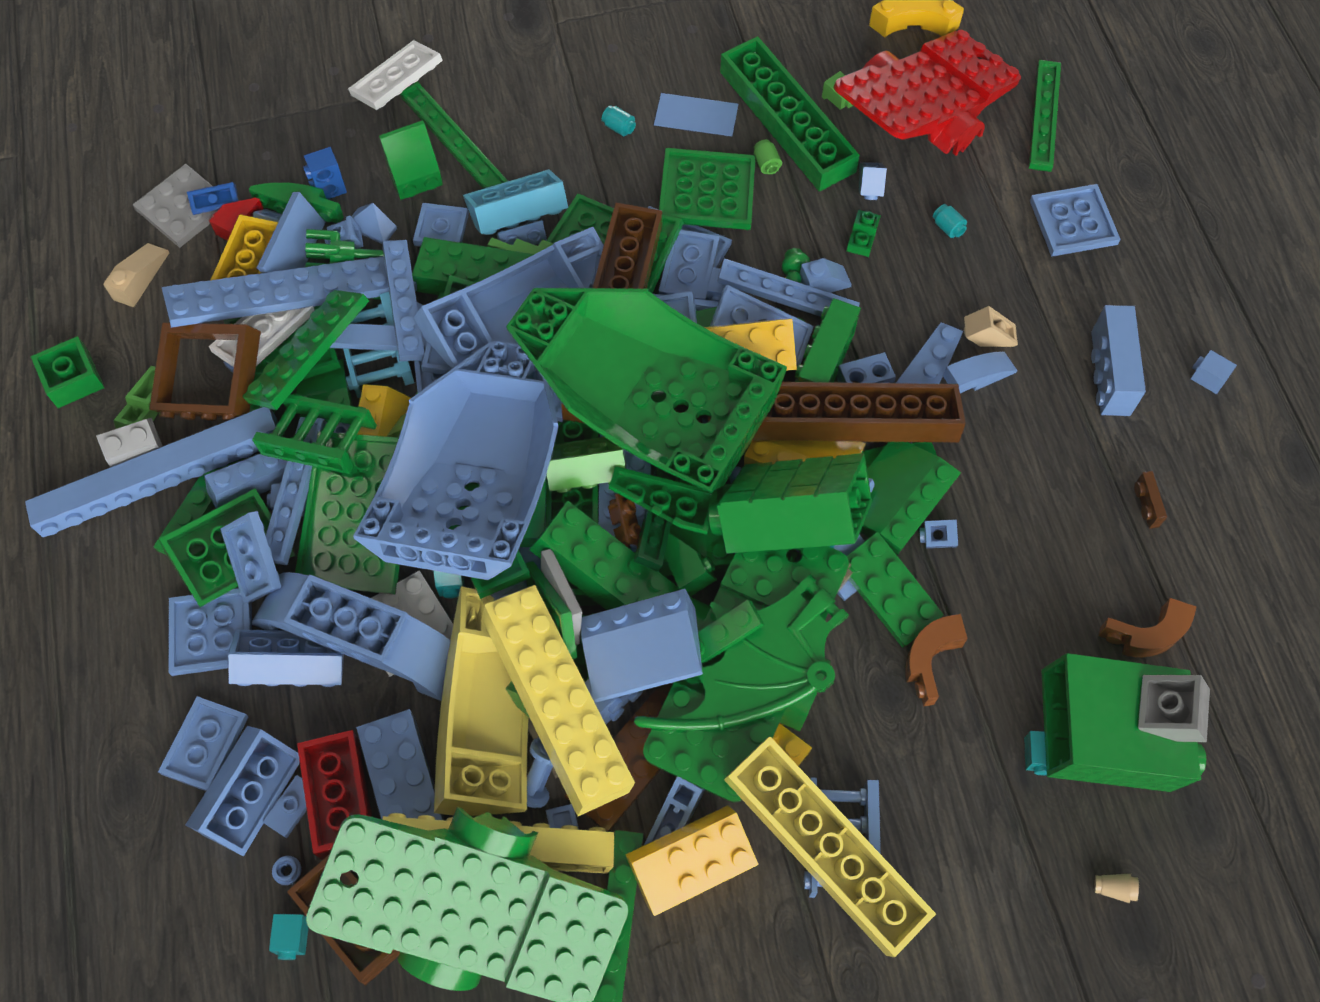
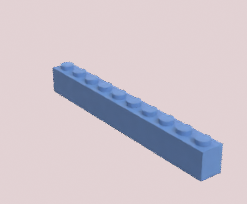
M262 407L29 499L25 503L30 526L42 537L54 535L58 531L79 525L83 521L104 515L118 507L127 506L131 502L152 496L156 492L177 486L181 482L199 477L206 472L224 467L241 458H247L259 452L252 441L256 432L272 433L278 424L277 417L271 409Z

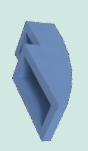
M992 352L961 360L947 366L943 377L948 384H958L960 393L971 388L974 391L1016 373L1017 369L1005 352Z

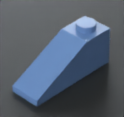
M677 776L644 845L688 825L705 790Z

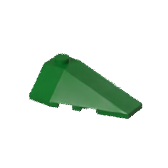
M615 466L609 484V489L680 528L703 534L708 533L710 525L709 509L710 505L716 502L718 494L716 491L710 493L696 486Z

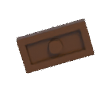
M1153 471L1143 472L1135 482V494L1140 498L1142 517L1144 520H1147L1149 529L1158 528L1167 518V514Z

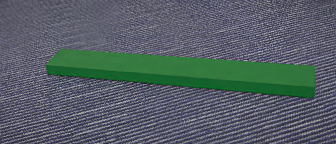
M419 82L403 90L400 96L405 103L424 121L431 132L483 189L508 182Z

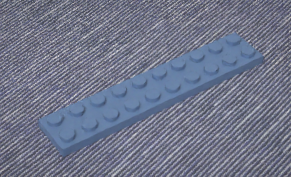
M384 256L162 287L171 328L320 306L325 302L326 296L334 290L362 293L367 298L380 297L379 294L389 292ZM413 281L414 289L417 291V284Z

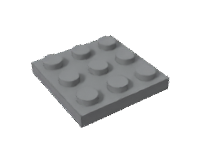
M184 164L133 204L138 213L179 248L210 224L209 220L212 218V215L218 211L197 215L192 214L187 192L212 187V185L187 164Z

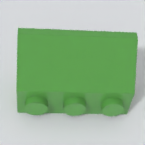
M605 437L554 444L547 470L549 490H556L562 493L570 491L574 487L582 486L584 489L596 487L600 483L608 482L610 484L615 466L627 469L625 450Z

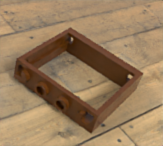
M162 323L149 410L158 412L159 417L175 419V415H180L182 419L195 420L196 416H201V419L216 421L217 417H222V420L229 421L249 413L251 404L242 396L247 392L248 386L254 381L261 331L246 324L197 323L171 328L170 323ZM180 339L238 340L228 406L171 403Z

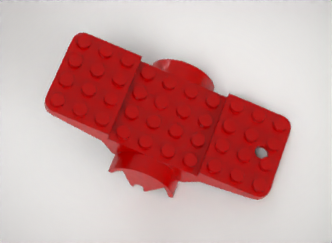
M958 30L924 43L920 52L903 59L897 58L889 51L880 52L870 59L861 70L837 79L833 88L839 95L892 136L898 139H908L928 134V141L945 154H948L953 147L952 153L957 156L959 151L964 152L976 135L982 137L985 125L977 116L986 106L1016 87L1021 80V75L1017 68L1009 66L999 55L987 50L984 44L972 39L968 32Z

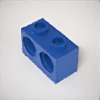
M331 147L304 155L307 165L303 166L308 180L312 179L308 181L310 186L323 189L326 199L347 193Z

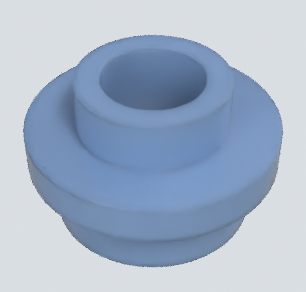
M292 856L279 858L272 868L274 880L281 885L295 883L302 872L300 862ZM288 866H291V874L288 876H284V869Z

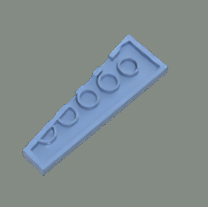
M941 322L896 383L940 384L963 331Z

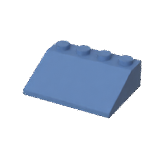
M686 589L582 617L581 639L595 703L703 674L696 609Z

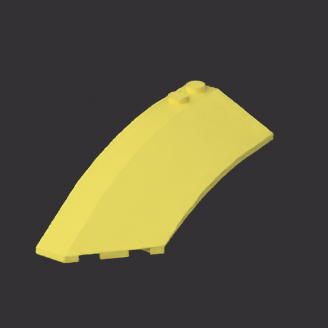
M462 586L459 591L441 701L436 755L434 813L454 816L457 807L463 808L470 816L481 815L486 812L491 814L525 812L527 810L529 717L515 705L505 689L512 680L481 618L484 604L494 601V598L489 595L480 599L476 589Z

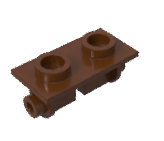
M616 493V499L610 500V505L608 506L612 525L621 523V526L613 529L616 539L630 549L631 544L637 546L641 531L636 516V505L631 500Z

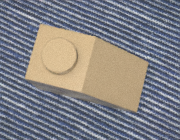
M990 306L964 317V334L968 340H971L978 346L1014 347L1018 345L1016 325Z

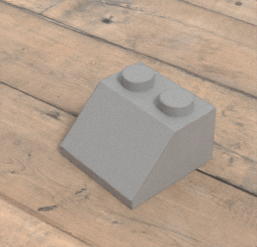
M152 418L96 436L105 460L110 467L163 447Z
M1143 675L1139 730L1177 742H1207L1210 688L1201 675Z

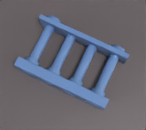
M811 778L810 780L817 786V778ZM867 780L864 788H860V791L821 790L830 801L858 802L864 806V816H861L860 819L848 820L861 834H865L868 842L881 854L879 780ZM804 871V889H809V898H815L817 887L822 886L808 871Z

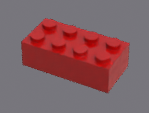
M353 730L297 743L313 854L320 860L325 859L330 854L340 825L347 817L354 814L372 817L360 741Z

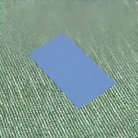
M661 93L654 126L732 136L739 104Z

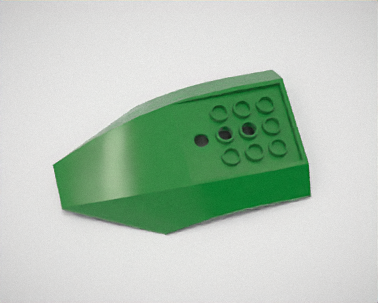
M533 288L506 326L509 333L571 414L638 458L710 493L727 482L775 403L787 370V366L737 345L693 322L649 292V289ZM656 391H662L666 394V398L662 402H654L651 399V395ZM678 405H686L688 407V410L683 413H678L674 409ZM701 415H707L711 420L707 423H700L697 421V418Z

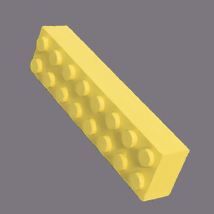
M533 585L484 604L481 618L577 816L628 794L635 782L536 586Z
M771 737L764 740L724 779L886 956L896 957L936 915Z

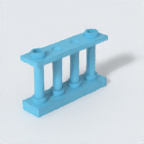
M389 292L379 294L382 304H378L376 308L359 312L350 324L381 316V318H386L387 323L383 325L394 326ZM343 349L350 376H346L347 384L350 391L355 390L357 398H361L360 385L393 376L403 377L405 386L415 383L409 361L399 362L398 351L372 350L352 356L350 349ZM392 356V358L397 357L398 363H394L393 367L359 376L356 374L354 365Z

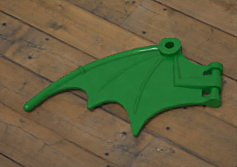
M812 575L807 576L794 590L778 602L757 610L765 624L764 626L726 649L724 657L716 664L702 667L703 674L697 677L703 684L705 698L696 710L684 716L674 718L637 716L634 720L635 725L642 728L694 731L719 729L722 731L726 727L745 724L781 711L807 698L814 692H825L827 688L833 685L835 679L833 667L825 660L826 638L849 614L844 609L840 610L834 604L835 600L825 589L821 590L816 585L817 581ZM806 591L813 596L809 602L802 597V594ZM715 602L710 603L716 619L731 611ZM825 611L832 616L828 622L820 616ZM821 673L826 678L824 680H818L816 678V675Z

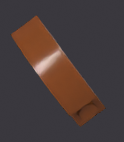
M1170 598L1161 607L1156 626L1139 628L1108 617L1100 627L1098 636L1106 638L1112 644H1124L1123 655L1132 657L1155 656L1170 649L1188 631L1195 616L1196 606Z
M961 614L942 617L931 622L918 634L908 653L905 666L906 682L917 681L915 683V691L917 697L922 698L923 706L934 705L939 698L932 672V658L939 652L962 648L967 641Z

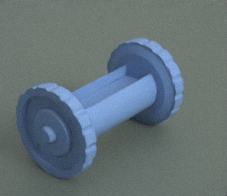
M538 737L533 740L530 746V753L535 759L527 776V807L541 808L547 804L549 792L545 784L553 768L550 758Z

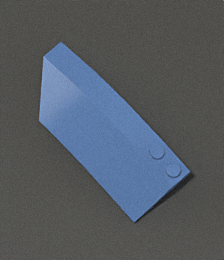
M591 227L555 242L548 248L480 282L421 306L414 319L425 339L452 369L492 340L518 344L506 326L532 289L593 288L604 245L594 227Z

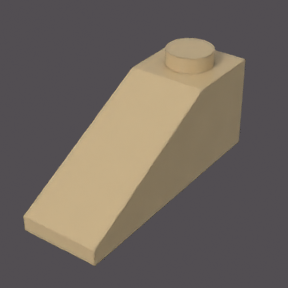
M147 243L117 264L103 284L112 299L134 307L163 264L169 251Z

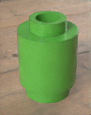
M767 139L755 144L754 155L761 172L764 174L776 173L781 167L782 161L775 145Z

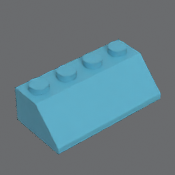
M549 169L463 195L475 228L485 235L493 234L500 228L516 227L523 221H536L540 219V216L546 214H559L563 209L568 208L563 181Z

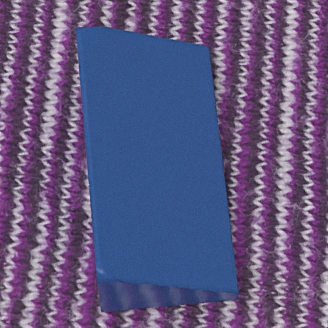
M233 182L187 192L193 215L216 211L223 204L239 201L236 185Z

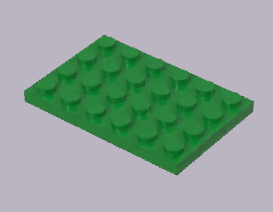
M318 431V433H317V439H318L319 435L321 434V432H319V431ZM333 433L326 446L338 447L345 433ZM357 434L347 451L354 465L350 474L312 466L295 573L308 576L310 574L352 591L396 594L400 564L383 561L355 540L353 535L385 476L399 438Z

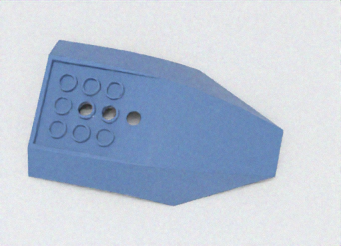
M490 341L409 400L402 431L388 469L353 535L355 540L383 561L489 580L511 567L536 508L558 430V421L549 385L518 344ZM471 482H476L480 485L473 491L465 489V486ZM461 506H469L464 510H458ZM452 525H460L454 530L448 529Z

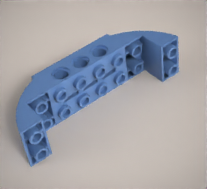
M290 572L279 574L281 588L267 594L252 621V625L264 630H278L280 628L412 681L418 692L442 701L450 639L408 615L407 612L310 574L308 576Z

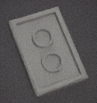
M551 549L541 551V572L570 609L575 645L579 644L582 610Z

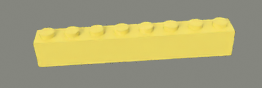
M392 813L388 817L383 816L382 820L429 831L449 829L453 817L444 821L435 820V817L429 815L418 816V819L406 818L404 814ZM510 821L524 834H529L532 831L538 832L530 855L536 857L553 870L608 874L613 868L614 832H606V829L602 827L578 830V827L573 825H565L561 829L550 828V825L545 823H537L531 827L522 826L520 822Z

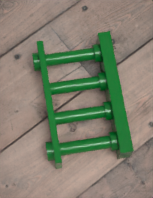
M290 394L283 402L286 411L273 432L268 434L256 432L252 439L260 453L264 456L350 474L354 465L348 456V449L361 427L375 429L377 424L371 412L364 407H353L303 397L299 394ZM295 414L306 415L294 438L282 437ZM317 418L328 420L316 442H304ZM339 422L350 424L338 447L326 446Z

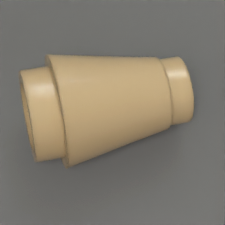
M1131 874L1095 875L1094 892L1130 903V900H1138L1139 880L1138 877H1131Z

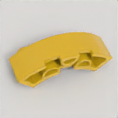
M883 0L872 7L869 26L883 37L893 32L907 29L910 25L921 26V29L944 36L959 28L964 8L952 0Z

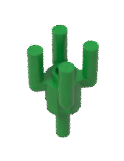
M306 229L307 239L330 240V244L305 243L306 258L330 259V264L354 261V258L383 257V250L355 249V242L340 241V233L338 231ZM306 262L305 267L318 266L327 263Z

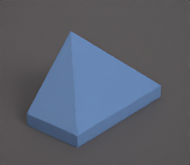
M374 203L359 207L351 216L361 228L362 235L383 244V241H388L397 229L396 225Z

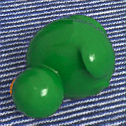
M792 248L785 253L781 268L786 275V279L801 283V264L811 261L809 256L803 253L802 250Z

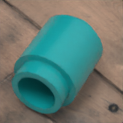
M608 106L603 112L602 122L605 123L606 127L622 136L631 134L636 126L635 117L617 106Z
M943 204L933 214L935 224L950 238L960 237L967 229V220L952 206Z

